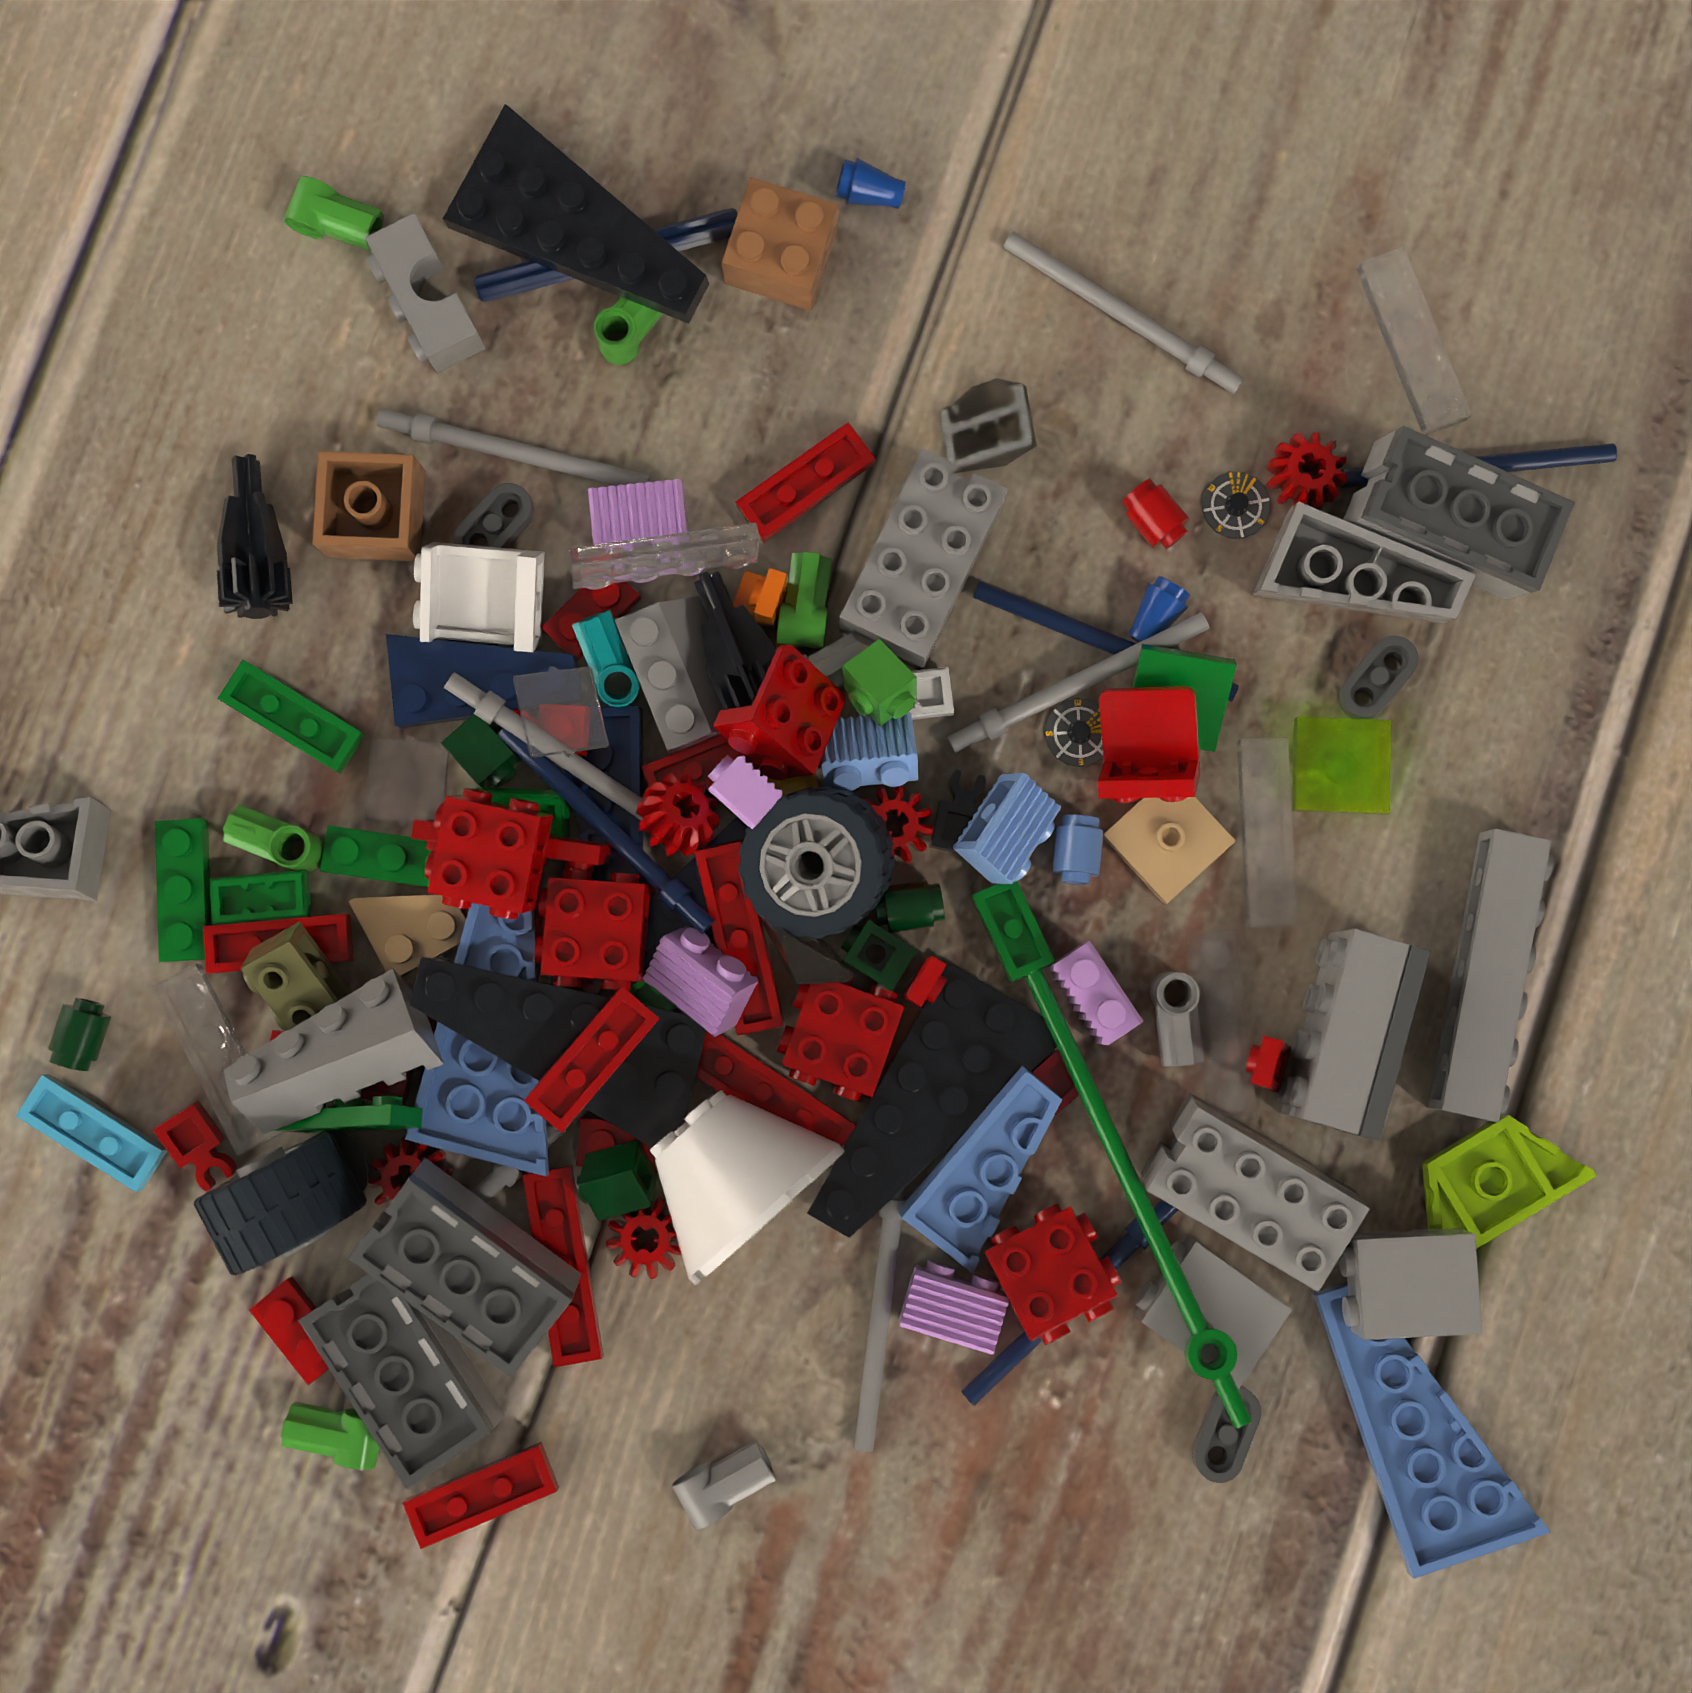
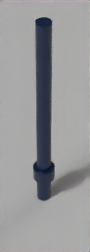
M1612 443L1475 457L1507 472L1615 462L1617 448ZM1364 467L1341 469L1340 471L1348 475L1347 481L1341 488L1367 486L1369 479L1361 476Z
M979 581L973 598L1113 655L1136 644L982 581ZM1232 683L1228 698L1229 702L1234 700L1239 688L1238 684Z
M503 728L499 732L498 736L659 892L657 898L671 911L676 908L701 934L705 933L713 925L715 919L689 895L691 889L678 877L672 879L549 758Z
M1162 1199L1153 1207L1162 1226L1179 1210ZM1136 1217L1124 1228L1127 1233L1100 1258L1101 1260L1109 1256L1116 1270L1140 1247L1145 1250L1149 1246ZM1022 1332L961 1391L963 1395L975 1406L1043 1341L1042 1338L1030 1341L1026 1332Z

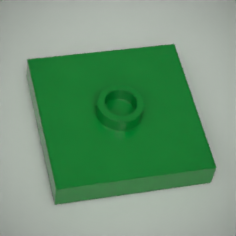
M1141 644L1132 688L1189 686L1194 689L1196 693L1199 749L1215 752L1237 663L1235 659Z

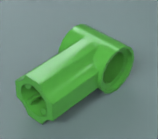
M301 176L283 221L291 229L307 237L323 239L325 235L371 251L364 237L383 228L384 214L381 209L339 195L335 189L320 180Z
M621 297L613 307L601 311L594 321V332L601 356L607 362L614 365L630 363L639 352L640 342L661 318L663 313ZM616 331L627 333V336L620 341H610L607 339L611 333Z
M810 552L792 553L786 602H782L780 608L777 643L817 649L824 648L829 608L825 607L830 585L832 558Z
M238 804L237 808L229 814L223 828V842L295 871L306 870L310 872L321 865L324 841L316 833ZM303 838L305 843L304 852L301 857L293 860L290 853L291 846L297 839Z
M294 1402L290 1406L287 1417L284 1420L281 1433L282 1447L333 1457L332 1461L335 1464L350 1469L369 1470L376 1467L380 1447L355 1408L338 1411Z

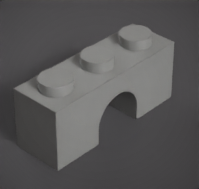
M415 213L364 237L373 253L365 259L378 283L380 284L387 280L393 294L386 297L399 323L408 320L414 334L408 336L407 339L420 363L428 359L435 371L439 373L486 349L457 293L438 301H428L420 298L424 283L429 278L445 270Z

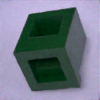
M868 920L864 928L855 924L840 947L848 953L843 962L889 991H893L917 952V949ZM872 945L881 946L885 952L884 959L879 963H872L867 958V949Z

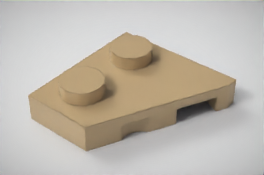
M443 896L366 897L354 898L348 901L385 971L387 972L393 968L401 978L418 969L421 956L437 959L459 947L467 918L463 908L442 904Z

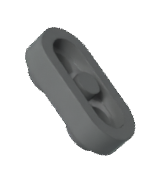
M503 483L493 488L456 528L453 543L473 545L476 539L482 537L488 540L486 547L508 548L533 520L535 512L534 503L528 492L520 485L514 483ZM516 504L519 506V511L515 516H504V510L508 505Z
M1387 636L1373 646L1345 680L1340 690L1339 704L1347 716L1358 721H1369L1383 712L1417 668L1419 656L1414 644L1401 636ZM1388 657L1395 658L1399 662L1400 667L1395 670L1388 669L1384 665L1383 660ZM1364 692L1369 695L1371 703L1361 705L1356 702L1354 695Z
M1242 1385L1239 1388V1392L1253 1421L1235 1429L1229 1416L1226 1414V1409L1216 1390L1211 1397L1192 1447V1460L1195 1467L1202 1476L1215 1483L1228 1482L1240 1473L1261 1419V1406L1258 1399ZM1214 1446L1223 1447V1456L1217 1461L1209 1460V1450Z

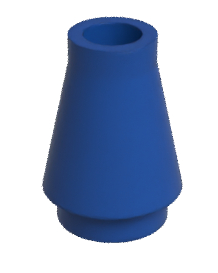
M856 158L855 162L845 159L837 184L836 197L846 199L845 204L887 206L899 209L906 181L896 179L859 158Z
M1158 576L1154 584L1148 583L1134 623L1127 635L1135 641L1141 642L1168 629L1188 608L1185 603L1190 594L1172 581Z

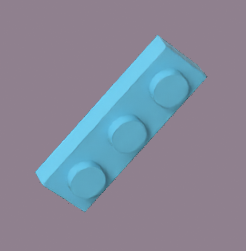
M50 1074L40 1077L16 1114V1117L135 1192L142 1191L168 1152L160 1143Z

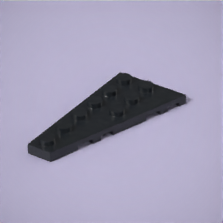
M507 104L502 108L443 217L445 224L451 230L688 324L709 286L705 273Z
M421 956L410 1006L540 1081L612 997ZM645 1005L660 1019L584 1108L653 1148L671 1131H676L686 1121L685 1118L687 1117L706 1030L685 1013Z
M948 963L941 974L947 978L945 985L933 1003L926 1000L873 1097L843 1148L845 1152L836 1160L807 1214L850 1238L968 1130L1022 1065L1031 1072L1057 1048L1043 1016Z

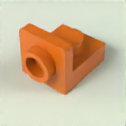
M769 568L766 577L749 571L744 572L733 602L734 607L737 608L744 605L758 625L774 630L780 614L781 604L784 602L787 593V573Z

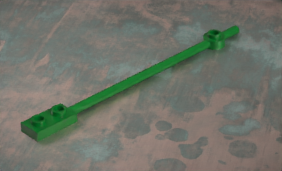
M1018 881L1013 882V884H996L973 894L971 900L1009 982L1012 983L1025 977L1191 1336L1188 1338L1184 1349L1185 1361L1188 1367L1196 1375L1213 1381L1235 1429L1251 1423L1253 1420L1231 1375L1237 1362L1235 1343L1223 1331L1209 1328L1042 971V969L1055 963V960ZM1206 1344H1212L1217 1352L1215 1359L1209 1363L1204 1362L1201 1357V1350Z

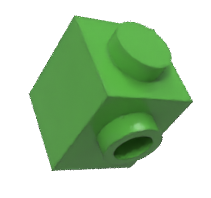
M880 638L843 665L844 689L849 693L848 698L860 715L863 717L869 715L880 727L892 718L899 719L903 717L914 706L917 700V677Z

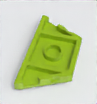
M1501 1114L1499 1122L1490 1121L1422 1162L1428 1230L1460 1228L1475 1234L1477 1249L1595 1178L1597 1175L1593 1169L1574 1160L1547 1139L1537 1136L1527 1126L1510 1115Z

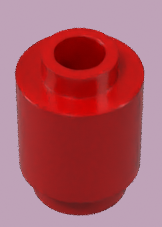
M1150 478L1137 486L1121 502L1127 509L1125 516L1152 548L1162 544L1165 549H1168L1188 532L1183 526L1189 520L1187 514L1162 484L1156 486Z

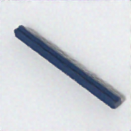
M729 208L653 228V230L676 250L682 251L730 238L738 213L736 209ZM528 261L478 274L474 277V283L480 300L488 302L575 278Z

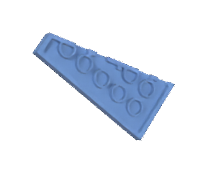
M472 903L468 911L454 963L539 981L538 965L534 961L536 942L535 909L522 914L519 913L518 919H506L490 915L489 906ZM438 1022L434 1037L444 1064L430 1070L424 1069L414 1105L416 1108H423L422 1128L408 1129L405 1139L538 1175L548 1176L546 1120L523 1101L539 1081Z
M1347 1282L1314 1292L1313 1295L1408 1574L1415 1579L1551 1533L1405 1338L1364 1340L1352 1333L1351 1326H1346L1342 1313V1299L1344 1296H1348Z

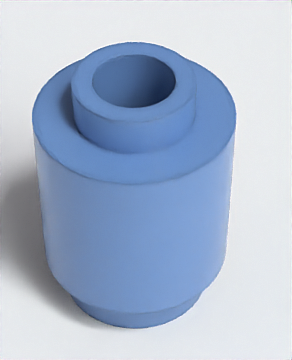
M1086 815L1062 816L1061 826L1056 827L1052 870L1053 873L1062 875V883L1089 885L1090 877L1100 876L1103 830L1099 829V818Z

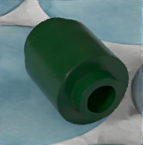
M927 880L890 885L881 896L882 900L875 907L878 926L887 924L889 933L934 927V922L945 920L940 884H928Z
M75 998L73 1005L62 1004L48 1047L52 1051L49 1062L73 1070L89 1071L91 1062L98 1060L111 1020L110 1015L102 1013L104 1004L83 998Z

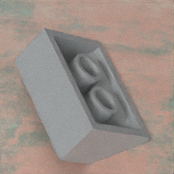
M700 596L658 602L614 620L669 754H674L721 735L713 725L719 711L724 709L708 674L701 625L710 620Z

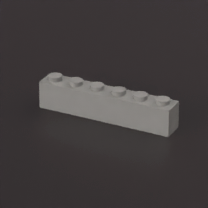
M1496 828L1479 833L1427 1108L1499 1122L1500 1115L1508 1107L1510 1088L1506 1085L1509 1067L1515 1064L1519 1052V1042L1515 1039L1518 1020L1523 1018L1527 1009L1528 997L1523 991L1526 975L1532 971L1536 961V948L1532 946L1535 927L1541 924L1545 912V902L1541 900L1544 881L1548 880L1553 869L1554 858L1549 853L1552 840Z

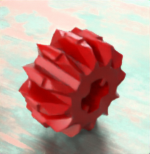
M1299 432L1290 438V444L1281 442L1275 448L1274 452L1277 458L1270 459L1266 470L1275 475L1267 482V488H1281L1283 491L1277 498L1278 504H1283L1290 498L1293 499V506L1297 502H1301L1320 510L1324 506V500L1333 502L1340 495L1337 487L1345 484L1348 475L1339 469L1347 462V456H1333L1332 451L1337 446L1336 440L1330 441L1323 446L1320 444L1321 437L1319 432L1312 433L1308 441ZM1302 466V469L1304 470V472H1310V471H1312L1313 474H1314V477L1312 478L1309 473H1303V474H1301V472H1300V470H1299L1300 467Z
M670 773L664 776L660 782L655 781L648 786L644 792L643 799L637 805L636 813L643 818L639 823L638 831L649 832L652 835L649 847L658 845L660 842L665 847L666 856L674 854L679 850L686 857L693 854L697 848L705 847L713 838V831L719 825L721 817L713 812L717 807L718 799L706 798L704 795L707 784L695 787L692 785L690 774L683 776L678 781Z
M903 786L895 788L894 800L888 799L887 792L883 787L877 788L876 795L880 802L879 806L868 798L864 799L873 806V810L878 815L882 816L885 823L887 822V815L896 814V820L900 816L904 818L906 824L901 829V836L892 837L894 844L892 850L893 857L894 851L899 850L902 861L908 864L912 861L908 845H911L920 853H924L927 849V845L915 835H933L934 827L918 823V821L930 817L932 810L930 807H926L915 812L913 808L921 799V795L918 792L912 794L906 803L901 801L904 793Z
M406 1137L400 1139L399 1148L392 1143L384 1145L382 1150L387 1160L376 1158L370 1164L374 1170L381 1173V1176L369 1179L368 1186L372 1188L381 1186L383 1190L374 1199V1202L379 1206L389 1200H393L404 1185L402 1173L409 1171L410 1166L412 1167L410 1173H413L424 1158L437 1166L436 1163L443 1160L446 1156L444 1150H439L429 1156L428 1153L431 1146L418 1143L415 1148L414 1142L406 1140ZM441 1168L449 1176L452 1175L451 1168Z
M663 1197L656 1199L652 1210H649V1207L637 1210V1213L633 1211L622 1214L621 1216L625 1221L611 1219L608 1222V1228L621 1234V1236L609 1238L606 1241V1247L610 1249L622 1247L623 1251L616 1256L613 1263L616 1266H620L627 1258L632 1260L633 1263L629 1269V1276L636 1277L641 1270L642 1264H646L648 1277L654 1279L658 1276L657 1261L664 1269L671 1271L675 1268L676 1263L669 1252L682 1255L678 1241L673 1240L677 1236L674 1227L671 1225L670 1212L667 1216L661 1213L665 1205V1198ZM640 1226L645 1231L653 1227L658 1233L653 1241L659 1243L658 1246L654 1247L650 1243L641 1246L637 1241L641 1232L636 1231L637 1227Z

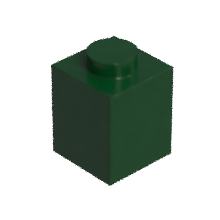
M475 714L470 716L441 742L444 748L475 783L482 788H490L493 785L496 789L506 784L517 772L514 766L521 761V758L498 736L497 731Z
M637 1139L585 1154L581 1174L577 1177V1191L581 1201L584 1204H589L595 1217L600 1221L651 1207L657 1173Z

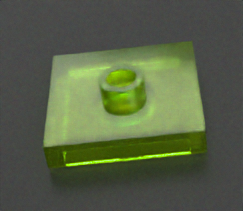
M1299 716L1294 718L1292 811L1368 815L1390 814L1391 720Z

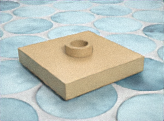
M1187 797L1179 802H1165L1160 798H1142L1103 834L1105 841L1164 905L1168 904L1236 842L1196 797Z

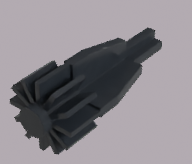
M247 454L244 457L235 455L231 459L234 496L229 495L224 500L217 540L218 566L220 567V570H217L219 607H224V613L226 614L237 611L238 618L262 619L270 615L275 617L278 616V610L289 611V604H293L291 573L287 565V553L273 505L266 504L265 495L262 493L260 461L256 460V455Z
M708 571L703 572L699 575L700 580L694 582L710 620L701 625L708 674L724 710L750 706L755 700L774 657L776 648L744 605L737 608L734 607L720 572L716 571L712 574H709Z

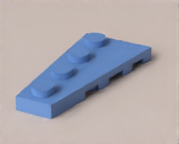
M1022 1065L898 1211L901 1218L973 1273L981 1259L979 1253L987 1237H992L1000 1222L998 1216L1009 1195L1015 1193L1022 1179L1020 1173L1029 1156L1035 1154L1062 1101L1061 1097Z

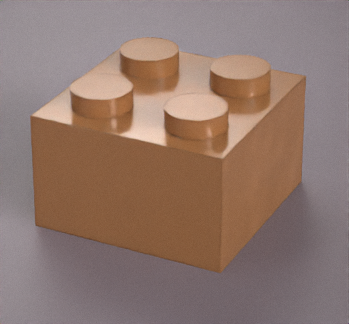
M750 177L722 260L725 284L812 311L839 228V204Z
M318 451L312 544L327 558L415 561L416 555L418 553L421 554L426 473L415 456L406 454Z

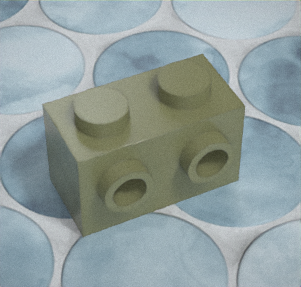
M301 922L253 947L240 968L243 971L248 987L254 993L260 994L272 1009L276 1023L284 1031L294 1028L319 1013L324 1007L334 1004L352 993L351 989Z

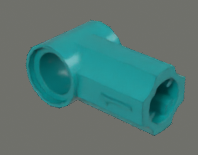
M611 610L594 614L572 624V628L596 683L598 695L602 701L613 707H623L633 702L638 695L639 680ZM612 672H623L631 679V687L624 694L615 695L607 691L604 681Z

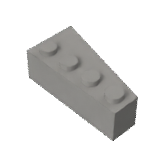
M1297 502L1287 512L1252 595L1442 624L1457 619L1476 574L1304 503Z
M90 796L73 799L74 802L58 805L47 803L29 806L30 809L9 813L0 812V894L97 901L111 809Z
M392 968L379 977L369 980L362 987L334 1004L324 1007L319 1013L294 1028L284 1031L277 1038L259 1049L239 1058L235 1063L223 1069L230 1102L263 1134L320 1113L323 1104L334 1099L342 1100L346 1103L361 1097L362 1088L380 1081H384L389 1086L405 1080L406 1071L421 1065L430 1070L444 1063L427 1015L410 1006L413 991Z

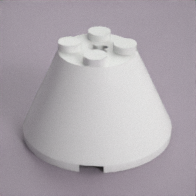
M722 1090L696 1107L685 1118L686 1122L676 1131H671L650 1150L656 1158V1167L690 1281L696 1286L704 1277H707L789 1204L798 1193L822 1174L845 1150L832 1140L732 1095L727 1096Z

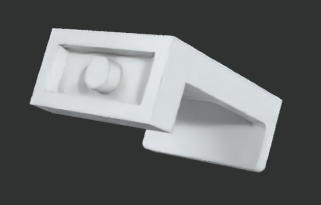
M432 542L422 547L421 554L418 553L414 562V578L416 582H421L420 601L417 600L414 605L413 625L415 629H420V642L430 643L434 639L514 645V651L533 652L541 645L545 552Z

